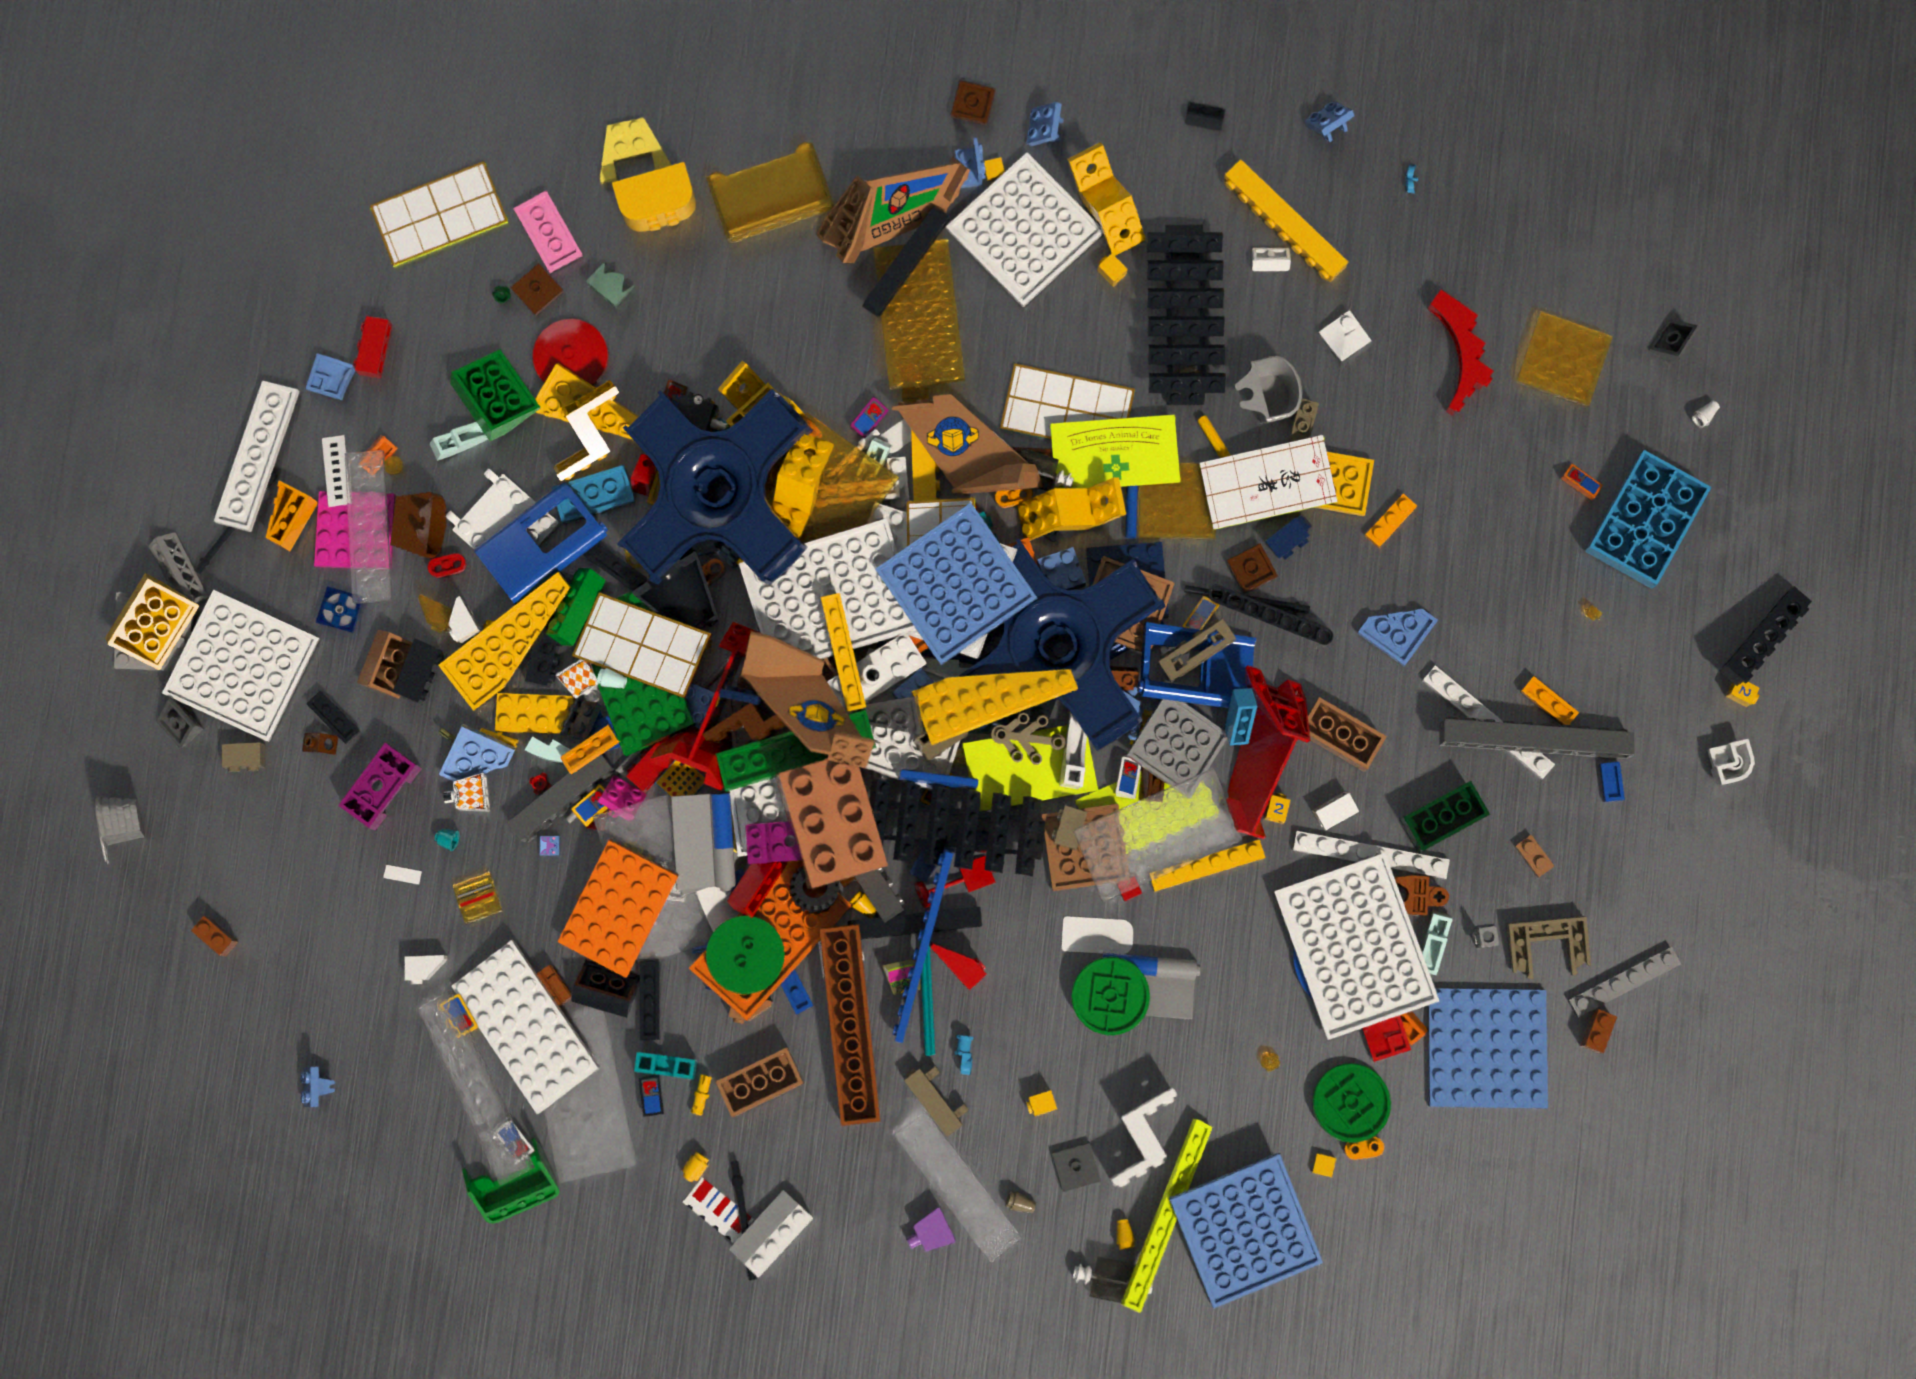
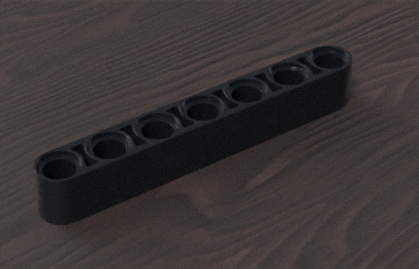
M936 206L930 210L862 305L864 309L876 317L881 316L946 227L951 218L949 214Z
M1219 584L1212 585L1208 590L1209 598L1217 604L1322 645H1327L1333 640L1332 631L1324 625ZM1216 588L1222 590V596L1217 599L1211 595L1212 591ZM1234 595L1240 597L1239 604L1235 606L1229 602L1230 598ZM1252 602L1258 605V609L1255 612L1247 610L1248 605ZM1274 610L1276 613L1275 617L1267 619L1265 617L1266 611ZM1292 617L1294 620L1293 624L1285 626L1283 624L1284 618ZM1310 624L1311 631L1309 633L1301 632L1302 625ZM1328 631V639L1320 640V632Z
M970 907L938 911L933 932L981 927V908ZM924 913L896 915L885 923L881 917L851 920L847 921V924H859L861 940L919 934L920 929L924 930L926 922H923Z

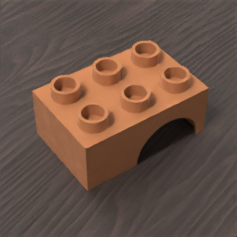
M823 760L775 775L787 820L792 827L801 854L807 888L819 887L888 866L859 767Z

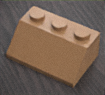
M377 630L357 683L399 699L400 696L393 693V690L413 642L390 632Z

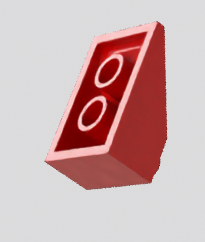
M930 941V948L967 989L971 990L987 975L984 971L986 967L979 959H972L968 955Z

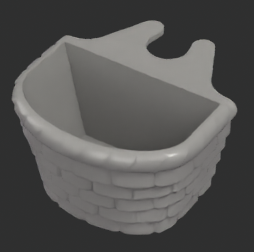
M1278 355L1250 361L1249 373L1235 384V389L1238 391L1244 388L1252 390L1253 398L1248 401H1241L1240 407L1257 411L1261 424L1291 417L1301 405L1303 393L1300 377L1295 367L1288 360Z
M95 797L94 807L99 838L105 862L109 864L107 845L145 837L141 813L136 798Z

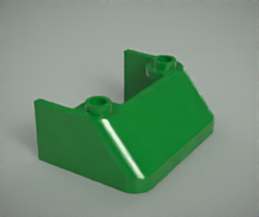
M536 1138L531 1139L534 1153L527 1158L529 1167L494 1182L491 1177L486 1175L473 1179L466 1168L462 1169L467 1194L486 1222L491 1224L498 1223L558 1196L559 1187L547 1156Z

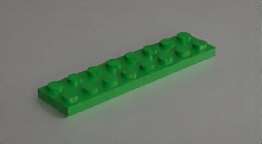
M866 710L848 715L863 738L874 740ZM791 731L716 753L724 788L727 792L775 778V775L827 760L828 754L810 751ZM875 741L872 749L877 748Z

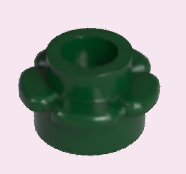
M496 286L492 292L495 301L498 303H506L511 298L510 289L506 286Z

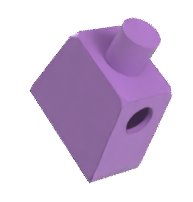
M940 1207L913 1225L916 1234L906 1238L911 1249L922 1244L925 1251L956 1242Z

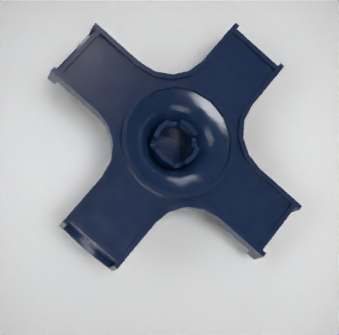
M773 389L739 422L727 430L717 432L699 429L674 404L670 396L660 390L658 392L660 396L629 427L626 425L623 427L629 436L649 456L659 472L661 486L658 498L650 511L617 545L626 549L651 576L649 578L651 582L659 584L663 580L662 576L696 543L707 540L724 542L740 556L763 583L772 584L800 558L808 547L777 516L767 502L765 492L767 475L771 467L804 434L808 436L813 429Z
M1017 539V544L1012 547L1017 549L1013 564L1037 599L1004 621V634L998 647L986 658L957 677L1071 669L1078 689L1054 699L1059 700L1071 712L1095 750L1098 751L1142 722L1140 715L1116 682L1110 669V652L1114 642L1126 630L1156 610L1160 611L1165 608V603L1158 597L1144 577L1135 559H1132L1095 585L1083 590H1065L1055 586L1044 576L1020 539ZM986 724V725L981 726V727H980L981 730H982L983 728H985L986 726H988V725Z

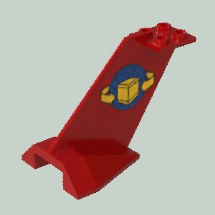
M732 622L719 644L720 648L728 650L732 654L727 662L701 728L692 726L673 735L656 748L650 758V762L668 769L674 759L706 772L704 784L722 791L724 784L716 753L731 749L732 734L727 732V737L719 742L706 741L702 734L717 725L726 702V698L719 697L720 690L722 688L725 689L727 685L732 686L741 659L746 657L750 633H760L759 631Z

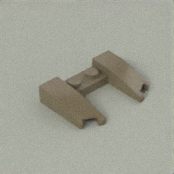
M1580 915L1559 919L1506 923L1513 973L1520 970L1527 973L1526 978L1534 979L1530 942L1566 938L1571 975L1578 974L1576 968L1584 963L1587 966H1591L1586 916Z

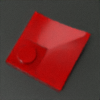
M1400 1015L1362 1028L1373 1062L1411 1050Z

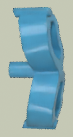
M1417 165L1408 166L1405 181L1407 193H1415L1413 181H1418V177H1413Z

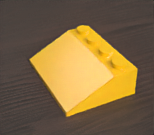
M145 573L106 635L107 644L160 670L197 611L199 604L162 581Z

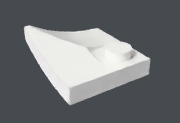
M1350 310L1318 332L1326 345L1341 362L1371 342V339Z

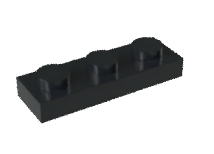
M319 691L306 703L346 745L361 732L322 691Z

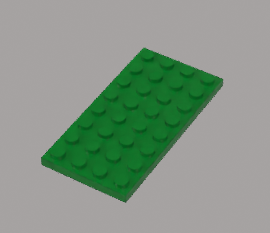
M632 591L616 598L652 612L647 605L633 595ZM585 621V623H584V625H583V627H582V629H581V631H580V633H579V637H580V635H581V633H582V631H583V628H584V626H585V624H586V621ZM591 663L597 679L601 668H605ZM627 677L624 689L602 687L601 684H598L625 756L696 725L685 697L677 696Z

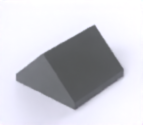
M1667 319L1649 350L1674 365L1681 358L1698 331L1699 326Z
M173 698L168 699L156 720L180 749L185 747L204 730L180 701Z

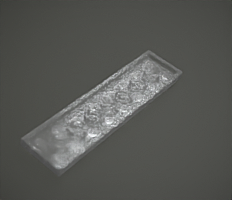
M384 451L345 453L352 601L354 604L392 601Z
M926 1112L895 1135V1138L990 1262H993L1022 1239Z

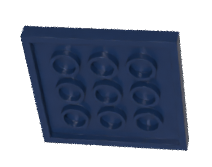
M1162 542L1086 548L1089 587L1093 584L1103 556L1124 564L1135 559L1140 570L1165 579ZM1168 604L1165 609L1163 618L1169 617Z

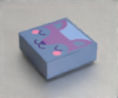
M540 836V856H560V836Z

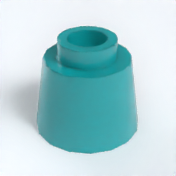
M450 829L438 830L435 835L437 845L450 851L455 850L460 838L459 831Z

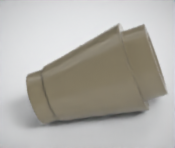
M1010 1191L1005 1206L1009 1207V1210L1033 1213L1036 1202L1017 1191Z

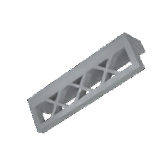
M176 533L155 537L149 548L168 585L183 595H192L190 592L191 588L197 590L200 597L194 598L195 603L207 600L208 596ZM172 539L175 545L174 549L168 547L165 540ZM174 555L182 558V565L174 561ZM183 572L190 574L191 582L183 578Z

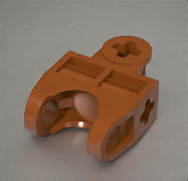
M1407 875L1394 877L1396 883L1406 890V898L1403 903L1407 914L1427 916L1428 906H1444L1449 900V893L1446 889L1429 886L1428 876ZM1439 891V894L1442 895V899H1439L1437 902V899L1434 898V894L1436 895Z

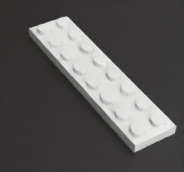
M262 381L214 518L215 523L252 532L299 395L297 389Z

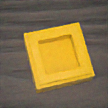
M1001 157L984 161L987 181L998 179L1005 173Z
M1316 1153L1312 1173L1332 1177L1336 1158Z

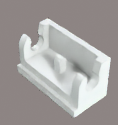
M1343 792L1316 807L1312 812L1320 826L1327 830L1356 814L1359 810L1350 793Z

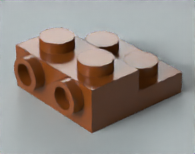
M1110 666L1116 682L1119 686H1122L1123 690H1134V687H1137L1139 682V670L1137 667Z

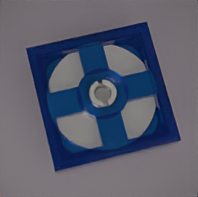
M327 586L316 623L354 633L365 597Z

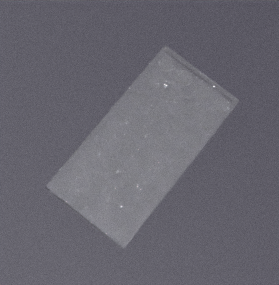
M1215 769L1203 772L1073 830L1102 902L1242 841L1240 832H1237L1234 827L1232 816L1228 810L1226 796Z
M669 794L593 816L603 850L608 840L612 839L675 873L672 811ZM675 883L637 957L639 965L640 962H650L707 944L712 933L696 892L682 895L681 890H676Z
M605 1011L568 1019L600 1068L544 1110L559 1183L637 1166Z

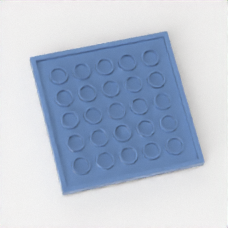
M972 503L963 507L875 569L941 665L1037 599Z
M1435 988L1439 1002L1428 1005L1429 1107L1548 1108L1546 990Z
M1279 1153L1169 1198L1213 1308L1323 1263Z

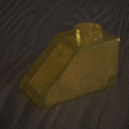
M420 594L418 598L426 621L432 626L431 630L439 634L442 631L448 633L453 609Z

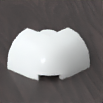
M1749 739L1707 750L1713 768L1711 772L1718 785L1738 782L1747 778L1755 765Z

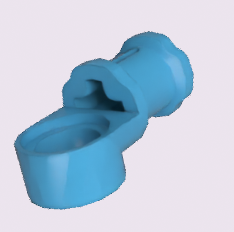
M956 1035L958 1043L954 1054L962 1055L960 1074L970 1075L972 1068L970 1047L974 1037Z

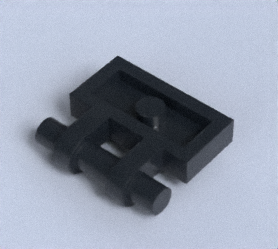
M575 699L573 705H570L568 709L569 714L566 720L562 722L560 734L567 737L569 733L575 739H588L602 706L597 702L584 701L582 704V701Z

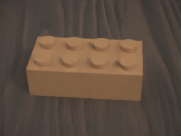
M1320 697L1316 700L1308 714L1310 740L1363 772L1368 770L1387 737Z
M785 1048L716 1081V1084L733 1118L801 1086L805 1082L789 1048Z

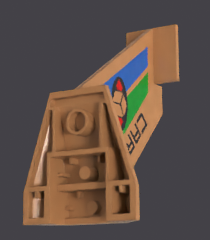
M953 156L949 164L870 180H863L857 175L826 216L816 236L822 242L834 246L838 250L836 256L843 263H855L860 252L918 228L934 206L946 212L950 203H953L955 198L958 197L963 183L968 178L970 169Z

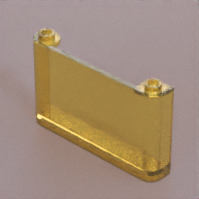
M812 142L799 144L794 154L728 176L720 172H713L709 177H706L729 243H735L828 212L834 207Z

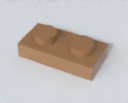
M1529 835L1514 846L1537 878L1554 867L1532 835Z

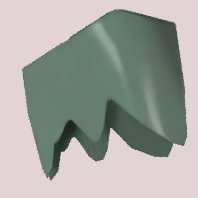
M604 263L595 270L586 283L609 304L617 308L635 285L623 292L624 275L613 272V269L604 272L606 264Z

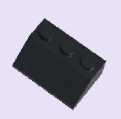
M414 638L393 693L420 705L426 702L430 694L428 689L437 677V673H435L437 667L444 660L443 651Z
M585 960L573 985L571 1002L627 1018L637 993L640 975L630 972L628 977L625 978L596 962Z

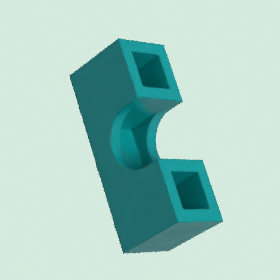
M637 1052L634 1072L695 1079L698 1060Z

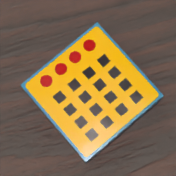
M675 760L655 781V784L669 797L696 795L705 786V776L696 768Z

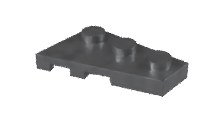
M918 696L866 704V707L862 708V711H867L871 726L924 735Z

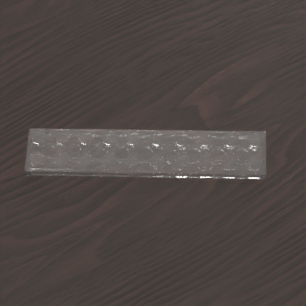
M452 991L417 1009L499 1185H504L535 1168Z

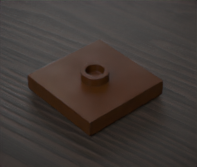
M960 80L951 117L987 126L996 89Z
M539 263L510 287L535 316L564 292Z
M1261 543L1226 560L1243 594L1278 577Z

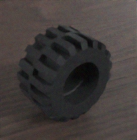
M804 866L799 867L796 873L793 874L790 884L791 898L802 911H809L811 914L817 912L818 914L822 913L823 910H828L835 903L839 892V881L825 884V894L819 898H811L803 891V884L806 881Z

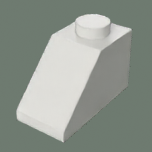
M447 956L405 957V980L411 981V984H423V980H429L447 961Z

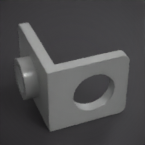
M1496 926L1474 929L1472 936L1477 948L1499 945ZM1486 931L1492 932L1494 936L1493 941L1490 943L1485 942L1483 939V934Z

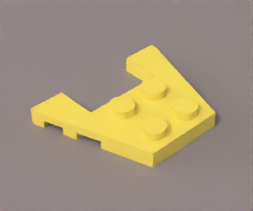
M644 118L607 125L600 174L601 184L618 180L614 164L617 161L652 154L655 170L671 166L670 161Z

